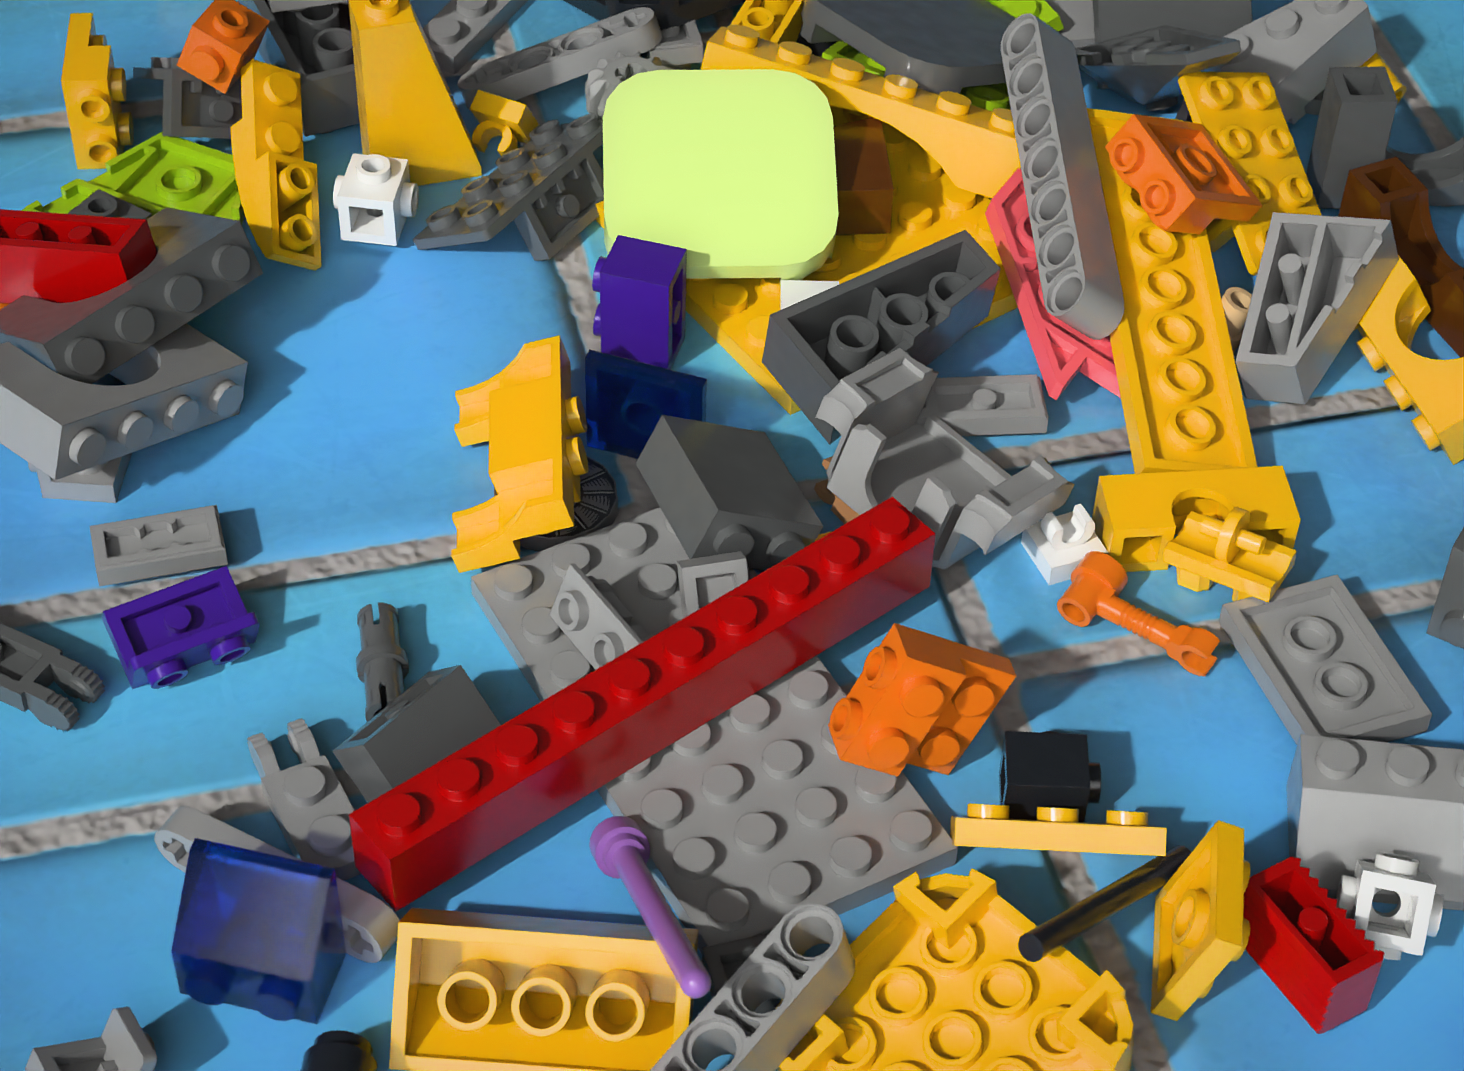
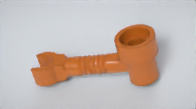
M1099 551L1088 552L1071 573L1072 583L1057 602L1059 613L1069 623L1085 627L1098 615L1166 649L1169 657L1178 661L1185 670L1197 676H1206L1216 662L1217 657L1212 655V652L1220 640L1210 631L1203 628H1191L1187 625L1176 626L1161 618L1158 619L1157 616H1153V614L1147 613L1145 610L1142 611L1141 608H1136L1135 605H1131V603L1118 597L1128 583V576L1122 565L1113 557Z

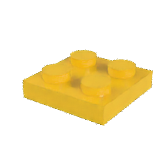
M1217 820L1155 896L1151 991L1152 1014L1178 1021L1197 998L1202 999L1207 996L1215 978L1230 961H1237L1245 951L1250 934V924L1247 919L1243 918V895L1249 882L1251 868L1249 861L1244 860V828Z

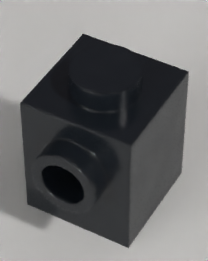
M1005 731L999 768L1000 805H1009V819L1037 820V807L1079 809L1078 822H1084L1088 803L1098 804L1101 793L1100 763L1089 762L1087 734H1066L1054 731Z

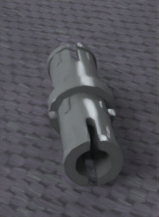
M383 602L378 603L379 624H374L372 604L364 606L357 614L362 651L356 657V668L360 681L365 684V718L367 722L405 692L404 679L409 673L407 653L400 647L399 613L394 606Z

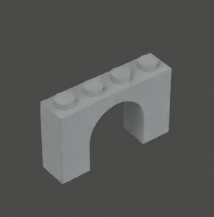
M186 323L109 373L126 385H95L62 376L10 342L0 344V443L52 479L58 480L238 415L244 397L243 389L248 362Z

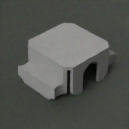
M898 348L842 378L823 397L815 418L822 419L834 426L841 435V439L826 472L828 476V490L859 515L893 496L936 533L932 567L943 570L979 547L983 550L984 555L989 554L1043 519L1047 513L1054 512L1065 505L1075 484L1067 481L1057 473L1048 463L1047 458L1042 457V454L1034 458L1030 466L1011 476L936 415L931 414L928 416L925 424H916L939 372L918 362L908 352Z

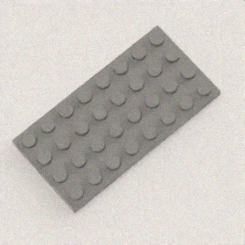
M658 507L471 576V589L473 597L539 700L543 701L595 670L549 616L570 564L575 563L587 577L593 576L596 579L606 580L612 587V592L633 615L629 626L641 624L652 637L683 619L677 561L687 560L689 557L663 511ZM747 568L748 580L757 576L753 569ZM818 656L813 657L597 789L613 816L629 817L641 827L650 844V856L646 866L684 927L699 929L697 947L701 954L702 947L768 934L795 907L807 903L822 904L831 908L837 915H840L893 892L894 885L914 872H917L919 879H923L956 864L958 847L952 845V839L903 772L897 777L839 759L828 724L836 703L840 699L846 698V695Z

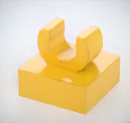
M477 90L469 108L480 123L473 131L472 143L478 151L483 153L487 148L488 142L496 136H502L497 149L501 156L518 148V141L527 144L531 140L529 133L540 125L526 104L481 90Z

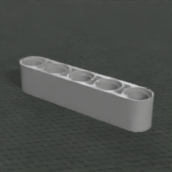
M810 903L795 907L787 913L650 1071H706L705 1069L713 1059L724 1054L735 1056L730 1064L717 1071H775L846 988L854 975L855 959L840 917L827 906ZM817 944L830 945L829 949L821 955L815 957L803 956L805 951ZM770 999L783 1000L780 1006L765 1014L754 1013L757 1007L764 1001Z

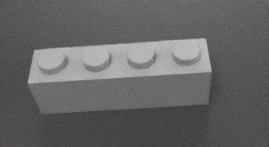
M1300 734L1286 785L1289 857L1301 858L1300 867L1310 868L1309 877L1319 879L1318 887L1328 889L1327 897L1336 898L1342 875L1354 877L1357 860L1375 863L1377 852L1409 857L1420 861L1418 872L1428 874L1436 884L1435 894L1443 895V909L1464 911V750ZM1382 889L1374 895L1372 902L1398 904L1399 897L1395 891Z

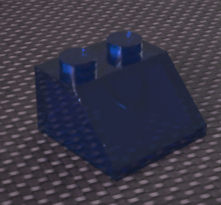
M195 838L189 850L171 949L180 993L189 995L196 1001L207 1005L225 1003L256 1010L264 1016L277 1021L296 1019L318 1024L346 956L335 868Z

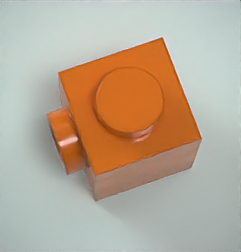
M214 0L192 25L176 66L226 94L241 76V68L255 58L270 21L235 0Z

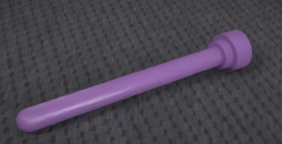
M614 816L605 819L596 826L590 837V851L593 858L604 874L623 881L684 994L691 998L703 997L710 990L711 978L646 866L650 856V844L639 824L629 817Z

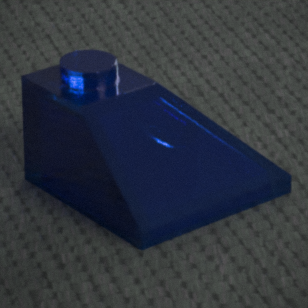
M591 349L586 354L587 446L638 459L662 415L706 422L707 379Z

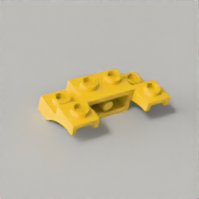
M558 335L525 343L517 356L501 372L482 383L455 391V398L460 407L459 423L454 425V431L462 447L485 441L489 442L488 474L498 494L484 503L452 513V520L457 529V548L451 549V557L459 573L520 559V539L574 527V503L581 501L580 475L587 474L589 470L586 451L579 437L580 433L587 432V420L580 397H571V363L561 337Z

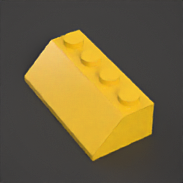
M411 908L398 922L389 1069L407 1071H650L692 1023L694 998L685 995L647 925ZM683 928L697 953L699 929Z

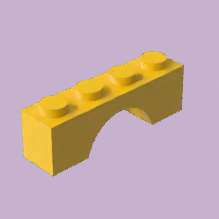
M1398 255L1399 261L1354 328V330L1358 329L1363 336L1356 344L1374 372L1382 367L1387 370L1390 377L1385 379L1383 383L1401 411L1412 406L1418 414V417L1411 420V423L1429 451L1440 446L1451 463L1455 465L1464 459V357L1436 360L1422 357L1411 351L1416 330L1430 313L1431 309L1415 276Z

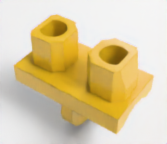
M1234 507L1225 521L1191 511L1186 517L1178 535L1164 547L1163 562L1176 567L1178 585L1193 591L1209 590L1213 583L1216 582L1233 589V601L1255 597L1269 603L1293 568L1297 551L1248 531L1250 512Z

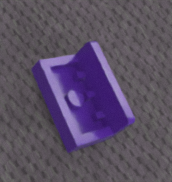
M227 566L103 611L102 615L103 623L132 689L150 683L153 689L169 686L186 677L189 673L187 668L211 659L214 665H222L234 661L250 651V644L256 642L260 625L255 612L247 613Z

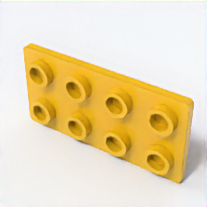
M1193 72L1183 74L1178 78V83L1193 123L1202 124L1263 205L1248 222L1214 219L1206 227L1211 252H1216L1235 236L1249 274L1257 276L1273 212L1321 215L1312 187L1308 181L1275 90L1266 73Z

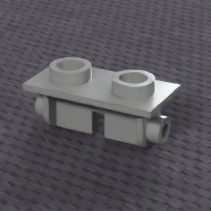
M575 563L569 565L549 616L595 670L651 638L641 624L629 626L633 615L612 592V587L606 580L596 579L593 576L587 577Z

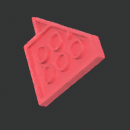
M1018 168L994 195L985 215L1048 395L1057 400L1077 373L1080 372L1121 398L1110 337L1092 340L1046 310L1021 169Z

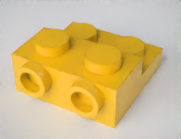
M70 13L61 84L77 169H106L105 163L124 153V146L133 145L134 142L131 112H122L121 102L126 101L124 68L114 67L111 45H107L106 36L96 35L93 13Z

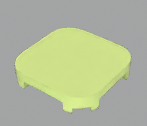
M775 69L655 70L638 73L623 81L608 97L603 114L604 242L607 254H609L617 236L622 235L687 249L686 279L779 278L780 287L781 280H803L804 277L821 268L828 258H832L839 216L833 115L828 98L815 83L797 73Z

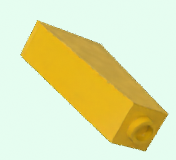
M348 0L362 154H378L385 157L408 159L410 183H417L418 186L482 176L481 165L468 129L410 0Z

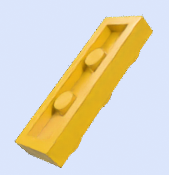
M968 803L967 817L951 816L950 837L954 846L1166 856L1167 828L1148 826V812L1106 810V823L1078 822L1079 809L1037 807V820L1009 819V805Z

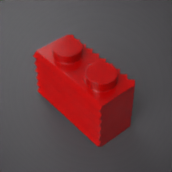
M1291 856L1249 878L1243 895V918L1247 919L1250 924V934L1245 950L1318 1034H1323L1367 1010L1383 963L1384 951L1374 949L1375 941L1364 939L1365 930L1355 928L1356 920L1346 918V909L1337 908L1338 899L1327 897L1328 889L1318 887V878L1309 877L1310 868L1300 867L1301 858Z

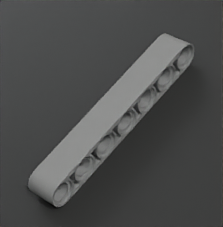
M1031 13L1022 14L1011 22L1004 32L1001 40V56L1044 305L1048 313L1092 340H1101L1109 336L1121 322L1124 314V297L1076 50L1071 40Z

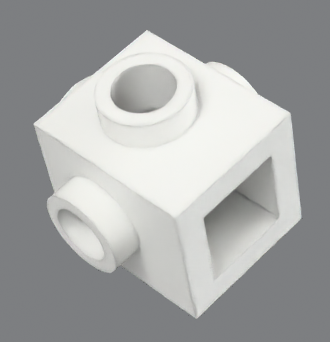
M352 154L345 175H338L336 177L333 190L334 208L338 209L341 240L397 246L406 218L414 217L418 207V184L410 183L408 159L385 157L378 154Z
M1377 852L1375 863L1357 860L1354 877L1341 876L1336 899H1338L1337 908L1347 910L1346 918L1356 920L1355 928L1365 930L1364 939L1375 941L1374 949L1384 951V959L1400 960L1402 952L1422 956L1426 936L1436 937L1443 910V895L1435 894L1436 884L1428 874L1418 872L1420 861L1396 854ZM1382 889L1395 891L1399 897L1397 907L1389 913L1378 912L1372 905L1374 895Z

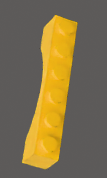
M729 25L727 28L721 26L707 41L701 70L775 69L797 73L815 83L828 98L830 106L862 112L892 125L916 141L940 164L957 188L992 199L1018 168L1021 169L1013 119L1009 109L996 108L993 111L976 107L971 105L972 102L969 98L959 93L943 91L938 95L919 89L917 82L901 75L881 77L866 72L865 67L857 61L847 58H835L833 61L812 55V50L803 44L792 41H783L777 44L759 38V33L756 30L742 25Z

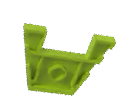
M162 132L105 163L107 172L89 182L76 178L60 187L62 194L60 198L43 207L36 200L22 210L68 214L73 208L77 207L99 189L152 213V216L167 207L238 220L241 225L245 218L235 178L233 156L180 137L162 136Z

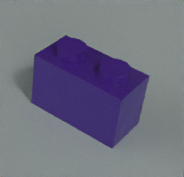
M618 235L608 256L599 257L593 273L592 288L593 291L600 292V303L594 317L593 333L595 336L601 337V361L669 375L685 339L687 249Z

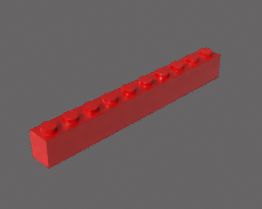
M893 496L350 813L349 821L355 867L389 906L397 912L930 587L936 533Z

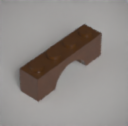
M1397 156L1349 170L1338 217L1391 220L1397 253L1415 276L1431 309L1425 319L1460 358L1464 357V268L1449 257L1438 240L1430 216L1428 189Z

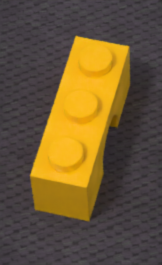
M1283 466L1099 476L1092 515L1096 535L1108 551V555L1117 560L1126 572L1168 570L1169 564L1163 562L1164 547L1169 541L1174 539V535L1180 532L1186 517L1191 511L1225 521L1234 507L1245 509L1251 514L1248 531L1264 536L1267 540L1294 549L1301 518Z

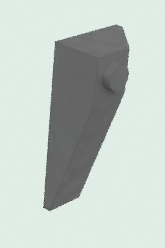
M1163 25L1078 47L1075 50L1078 66L1081 71L1124 99L1146 105V110L1154 111L1178 104L1177 96L1183 95L1178 78L1183 74L1218 72L1241 52L1240 41L1237 39Z

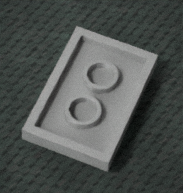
M1338 575L1279 589L1269 603L1255 597H1248L1222 605L1219 623L1296 745L1298 744L1300 734L1390 742L1427 731L1432 717L1431 711Z

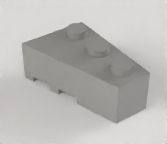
M1294 0L1223 36L1239 40L1241 52L1218 72L1266 73L1275 90L1286 122L1288 121L1294 125L1306 114L1304 106L1325 90L1329 68L1360 67L1377 52L1369 7L1364 0Z
M1273 212L1235 361L1247 399L1306 404L1399 261L1391 220Z

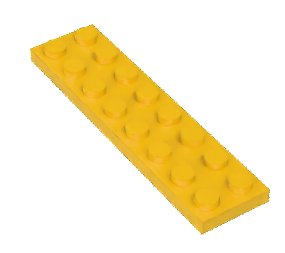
M1087 108L1124 297L1122 320L1109 337L1135 474L1258 467L1207 230L1205 228L1201 234L1166 232L1151 221L1147 212L1141 206L1140 195L1136 189L1128 186L1119 177L1117 171L1111 165L1109 152L1105 148L1133 114Z

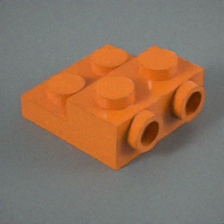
M1133 114L1105 146L1109 152L1111 165L1117 171L1119 177L1128 186L1136 189L1140 195L1141 206L1147 212L1151 221L1166 232L1201 234L1214 219L1248 222L1263 206L1202 124Z
M894 623L881 644L873 648L868 654L863 671L846 698L840 699L833 708L828 727L839 759L897 777L906 764L949 775L1017 675L1010 659Z

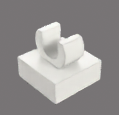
M1082 504L1075 505L1073 512L1059 516L1049 512L1041 521H1038L1022 532L1021 544L1049 586L1070 580L1071 573L1088 552L1099 551L1108 554V551L1094 532V521Z

